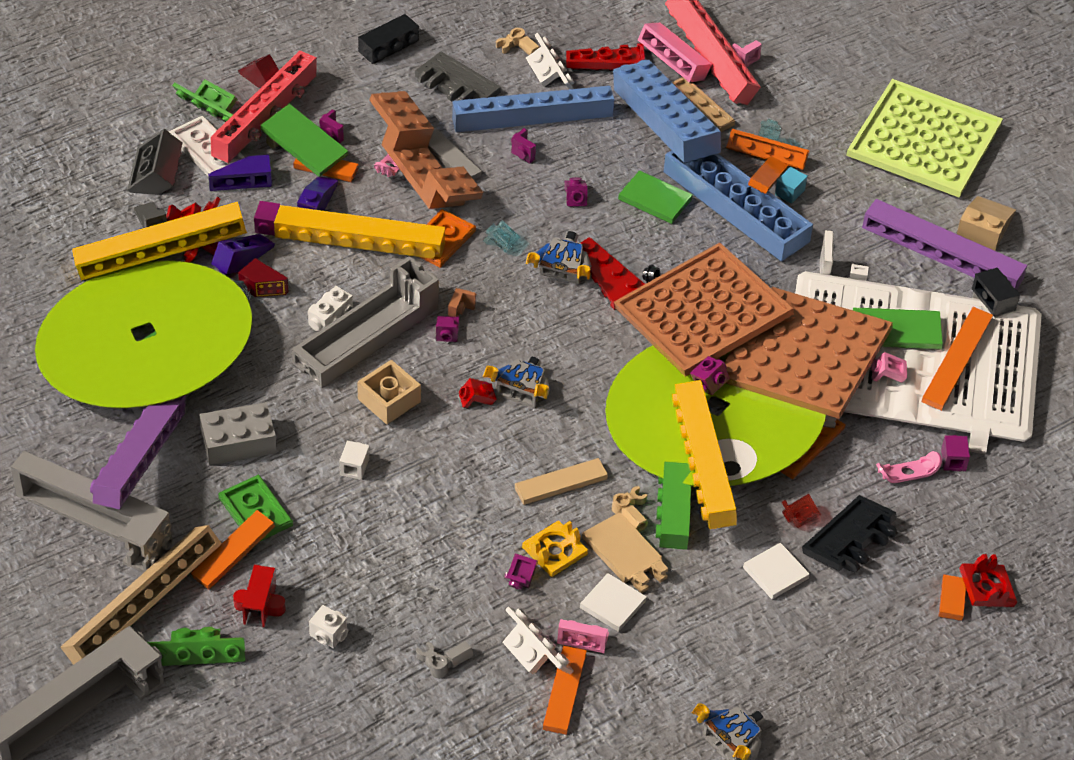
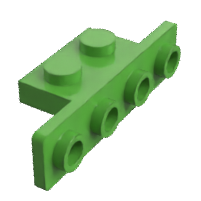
M204 79L195 93L175 82L172 85L177 91L175 94L183 100L190 99L194 106L199 109L202 107L206 108L210 115L214 117L218 115L222 117L224 122L233 116L229 112L237 102V97Z
M203 627L200 630L180 628L171 632V641L147 642L151 647L155 646L160 651L162 666L245 661V639L243 637L221 638V630L213 627Z

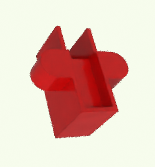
M254 565L247 590L239 589L233 594L234 607L236 610L242 611L244 625H246L250 610L261 611L262 627L264 628L268 615L279 617L285 613V598L275 594L276 572L274 567Z

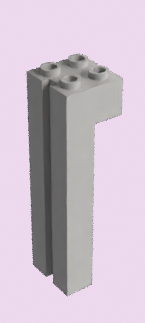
M410 256L390 269V284L294 347L292 349L293 364L303 373L307 372L310 374V379L323 388L438 310L439 279L428 270L424 272L421 263L416 262Z
M23 451L11 466L16 496L124 542L125 549L129 550L123 560V564L144 573L172 545L173 538L171 536L169 512L132 496L127 498L120 510L93 504V494L90 493L92 479L26 451Z
M130 626L119 632L0 716V760L24 759L125 685L140 700L144 699L164 684V669L161 664L162 655L155 646L151 647L146 642L143 634L139 631L135 632Z

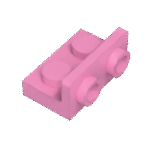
M560 619L557 644L604 653L609 632L608 629L597 625L591 626L573 620Z

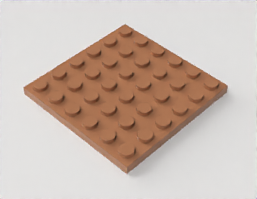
M721 243L712 246L614 301L615 309L685 377L690 375L708 356L718 359L794 315L793 308Z
M772 287L771 289L793 308L794 315L733 349L724 362L730 377L726 383L840 419L891 332L893 322Z

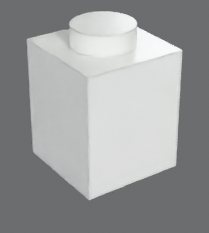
M346 442L339 461L340 476L362 480L369 462V445L360 442Z

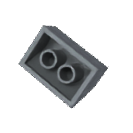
M163 129L137 148L127 191L130 193L160 195L164 191L170 190L175 184L174 178L178 170L177 165L182 154L183 142L166 129Z

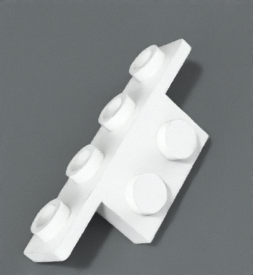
M536 33L535 37L541 47L526 57L541 84L545 87L560 76L569 90L574 89V80L569 74L564 73L567 69L561 61H557L559 56L554 49H549L552 45L545 36L542 38Z
M508 606L506 611L517 622V625L503 643L530 673L535 674L549 658L558 669L571 675L573 669L568 665L569 659L562 653H557L554 650L556 645L546 637L543 638L541 635L543 631L536 624L530 623L527 620L529 618L528 614L520 608L515 610Z

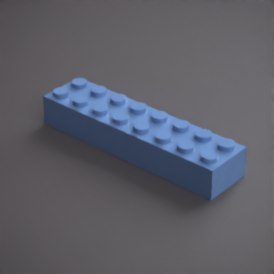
M641 60L638 63L622 65L619 68L613 69L615 92L683 163L721 153V131L650 60Z
M672 150L665 154V174L781 262L810 243L813 229L811 222L769 191L764 194L749 186L750 177L718 153L685 163Z

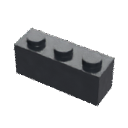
M403 14L359 36L358 52L374 64L418 42L419 25L406 14Z

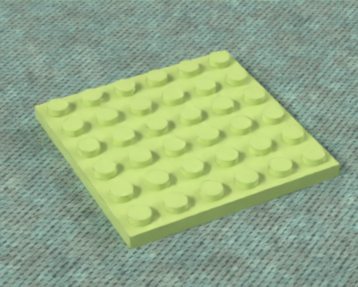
M892 79L849 146L846 156L960 198L1002 125L1003 119Z

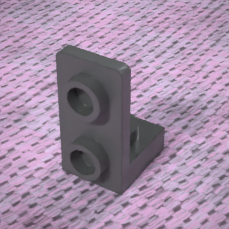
M154 202L134 207V212L143 228L167 222L164 209L158 210Z

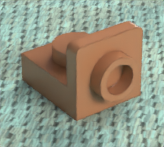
M456 288L448 306V316L458 317L459 314L463 315L465 308L474 310L477 294Z

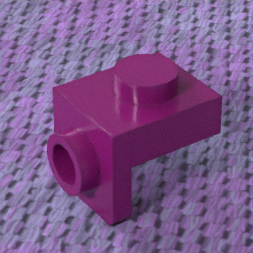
M331 109L320 118V128L340 144L344 141L343 125L336 122V111Z
M523 128L520 132L515 133L511 139V153L528 163H532L535 160L536 144L527 140L528 130Z
M579 177L565 180L564 189L566 191L567 206H587V184L585 180Z
M515 553L509 572L505 573L504 576L505 580L509 582L508 585L522 590V587L529 589L538 561Z

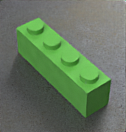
M664 462V478L658 477V484H662V488H658L657 502H661V506H657L656 520L661 521L660 524H656L655 538H660L659 548L687 550L691 485L684 484L683 481L691 472L688 463Z

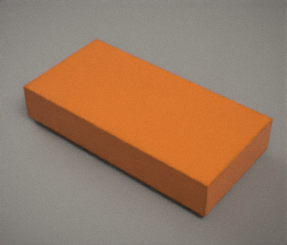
M943 574L938 617L962 621L966 592L962 577Z

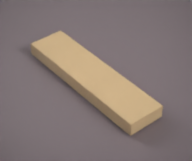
M683 77L672 82L721 132L735 126V120L695 84L688 82Z
M596 458L515 483V490L523 505L607 480L608 474L600 459Z

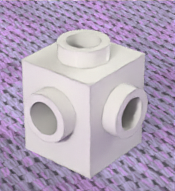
M322 605L309 621V634L320 644H326L334 649L338 642H342L348 634L347 618L341 612L333 611Z

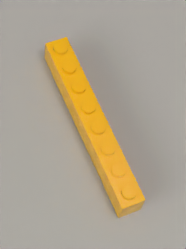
M234 202L72 249L75 266L82 281L243 235L247 231L239 204Z
M280 205L274 221L275 238L430 259L434 257L440 258L445 245V227L284 205Z
M702 381L675 384L672 402L673 407H678L676 409L677 422H682L680 433L682 439L686 438L684 449L686 455L690 454V457H688L689 469L695 472L692 474L694 487L699 488V490H696L697 500L699 504L703 503V507H701L703 521L707 520L709 530L737 525L736 506Z

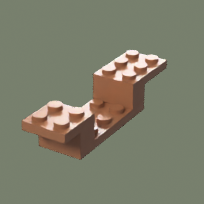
M406 91L371 94L369 101L388 125L381 145L429 209L462 206L465 204V201L482 198L484 192L464 167L442 168L430 152L428 145L434 127Z

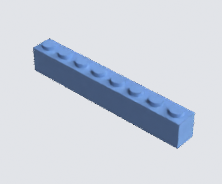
M611 86L458 100L453 101L452 120L455 132L613 117L614 96Z

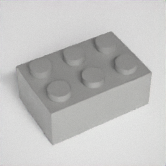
M267 402L199 414L201 433L209 466L277 453L276 435Z

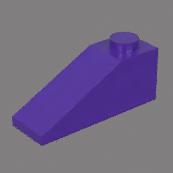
M269 155L248 156L208 173L209 190L221 191L272 187Z
M323 176L315 178L304 188L297 202V207L325 211L338 185V180Z
M262 234L220 241L211 264L218 268L219 272L226 275L239 272L252 260L260 258L274 248L275 243Z

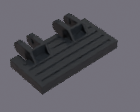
M859 495L802 546L803 554L835 570L841 571L844 568L855 573L860 570L859 563L864 565L870 559L868 554L862 551L871 542L886 546L889 543L888 536L894 538L897 535V529L891 525L897 519L896 512Z

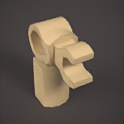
M514 28L506 38L496 40V48L502 46L503 54L509 52L511 47L514 48L516 46H519L528 55L540 48L533 40L525 36V31L522 28Z
M636 486L631 489L630 493L616 494L613 497L611 508L613 513L617 514L620 512L638 532H641L647 527L648 521L634 505L645 504L648 495L638 496L640 487Z

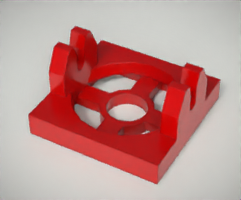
M983 554L976 559L974 564H961L959 569L972 606L1015 607L1017 599L1004 565H998L996 554L991 555L989 559L987 554ZM975 573H978L981 580L979 582H973L972 577ZM987 574L995 575L1000 579L1001 583H994L988 578ZM981 583L989 584L992 589L990 591L985 590Z

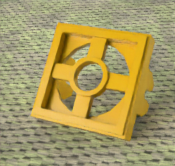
M558 520L522 543V548L533 559L537 560L538 564L551 577L588 555V549L580 542L579 530L577 527L572 530L571 521L563 525ZM550 535H559L565 539L559 543L552 542L548 537ZM540 542H542L546 546V548L544 547L543 549H541ZM572 545V554L567 557L564 554V549ZM556 546L559 547L562 551L561 553L554 555L551 554L548 551V549L550 547ZM548 559H559L560 561H551Z

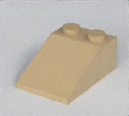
M977 196L963 213L957 234L995 251L1016 213V209Z

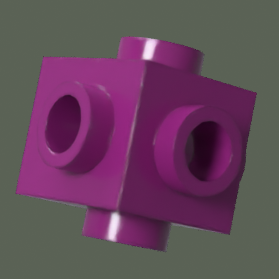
M710 356L705 358L690 373L694 381H702L704 392L713 395L730 379L726 370V364L722 360H716Z

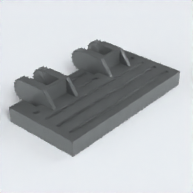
M442 51L415 70V77H417L418 82L424 83L428 80L426 85L430 89L438 85V91L445 94L451 102L457 98L458 100L496 97L501 93L499 85Z

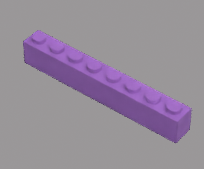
M875 199L865 213L863 229L971 277H975L976 273L998 267L1015 289H1018L1024 279L1027 269L1026 264L883 201Z
M186 395L164 403L150 405L143 409L141 417L135 420L131 431H127L124 441L118 444L114 455H110L107 465L101 468L97 479L92 481L90 493L93 494V504L120 510L184 416Z

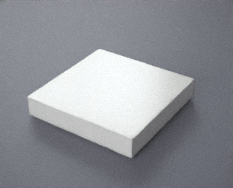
M825 230L820 256V274L831 275L833 265V231Z
M781 543L748 560L743 565L745 571L771 599L806 581L810 575Z
M607 573L580 603V608L619 632L646 602V596Z

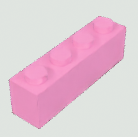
M660 22L644 24L638 38L640 43L688 82L705 81L712 65L708 60Z

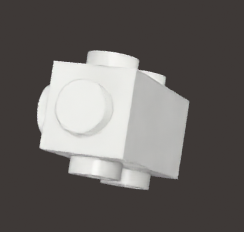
M337 286L326 292L316 304L311 305L309 308V326L315 331H320L353 309V295Z

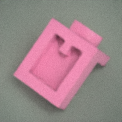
M757 40L746 45L744 48L737 44L731 45L746 67L760 59L762 44Z
M884 352L871 365L872 380L878 381L884 375L902 383L907 379V361Z

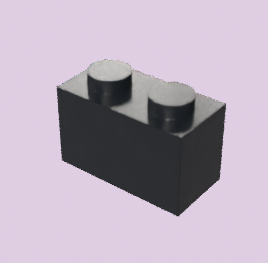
M998 267L975 274L972 290L994 317L1016 311L1020 294Z

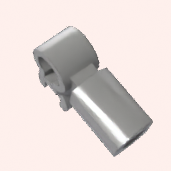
M466 641L444 653V656L435 652L434 645L430 642L426 643L427 652H422L419 648H416L417 658L425 662L434 678L445 677L450 667L454 668L473 657V650Z

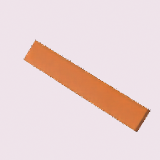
M972 307L923 395L921 402L942 411L990 324L993 314Z

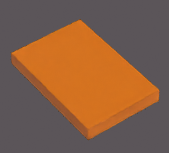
M441 209L426 225L445 227V245L442 256L431 259L420 258L441 268L475 233L476 226Z

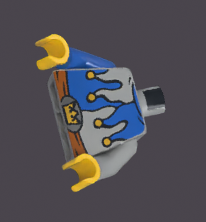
M567 231L564 239L553 238L551 243H547L536 253L530 252L527 255L525 264L533 263L534 268H537L539 264L540 275L579 284L581 276H586L588 280L590 279L591 263L588 254L583 251V245L577 243L578 234L575 232Z
M530 357L527 362L515 359L510 365L500 369L489 365L485 368L483 377L490 378L492 382L497 381V396L535 409L539 397L547 399V396L550 394L548 379L544 376L543 367H540L541 361L536 357Z
M702 703L696 705L691 713L699 716L697 718L698 723L705 721L703 737L726 760H755L762 744L760 740L761 728L759 726L765 722L763 715L756 710L747 715L738 707L731 710H709Z

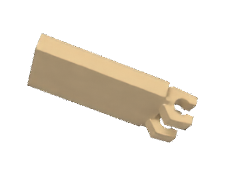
M620 512L582 533V539L623 583L630 581L640 593L649 589L647 583H649L650 579L644 573L647 570L660 583L667 579L666 572H668V567L662 562V556Z

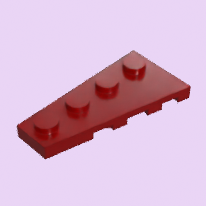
M637 43V47H629L628 44L620 45L619 49H610L607 46L601 47L598 51H593L591 48L566 51V68L575 70L580 68L613 70L622 65H631L645 60L644 45L642 43Z
M589 237L580 242L583 245V251L588 254L591 263V278L595 283H598L604 297L610 300L613 310H615L614 301L645 285L592 238Z

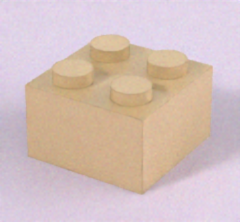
M393 360L388 361L357 382L358 400L387 425L421 402V384Z

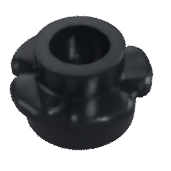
M653 264L643 270L642 277L646 283L660 276V268L655 267Z

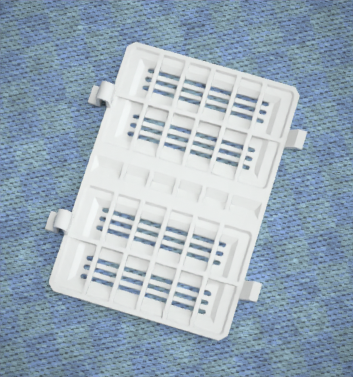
M855 264L851 265L849 278L807 271L798 275L795 294L849 310H853V307L940 311L942 349L881 347L875 359L886 352L906 360L907 379L901 383L883 375L878 381L872 380V384H869L870 366L863 382L860 383L844 412L971 433L968 445L969 452L986 454L989 436L1022 442L1032 437L1042 316L1036 308L1017 305L1016 311L992 317L990 324L971 356V360L967 364L970 367L969 379H965V367L957 382V385H959L958 398L954 397V387L941 411L921 402L922 397L950 349V344L953 343L965 322L962 319V315H966L967 318L972 307L990 313L975 293H973L972 298L869 282L866 281L869 267ZM815 291H819V296H815ZM825 292L828 293V297H823ZM832 294H836V299L832 298ZM862 298L865 299V304L861 303ZM870 300L874 301L873 305L869 304ZM879 301H882V306H878ZM954 313L958 314L957 318H953ZM1000 321H1004V326L1000 325ZM1009 322L1013 323L1012 327H1008ZM1018 323L1021 324V329L1017 328ZM952 325H957L955 337H951ZM999 332L1003 333L1002 345H998ZM1008 334H1012L1011 347L1007 346ZM1016 335H1020L1019 348H1016ZM997 351L1001 352L1000 365L996 364ZM1006 353H1010L1009 366L1005 365ZM1015 354L1019 355L1018 367H1014ZM996 371H1000L999 384H994ZM1004 372L1008 373L1007 386L1003 385ZM1013 374H1017L1016 387H1012ZM964 386H968L967 399H963ZM994 391H998L997 404H993ZM1003 392L1007 393L1006 406L1002 405ZM1011 393L1015 394L1014 407H1010ZM826 415L825 419L827 420L823 427L835 428L837 418Z

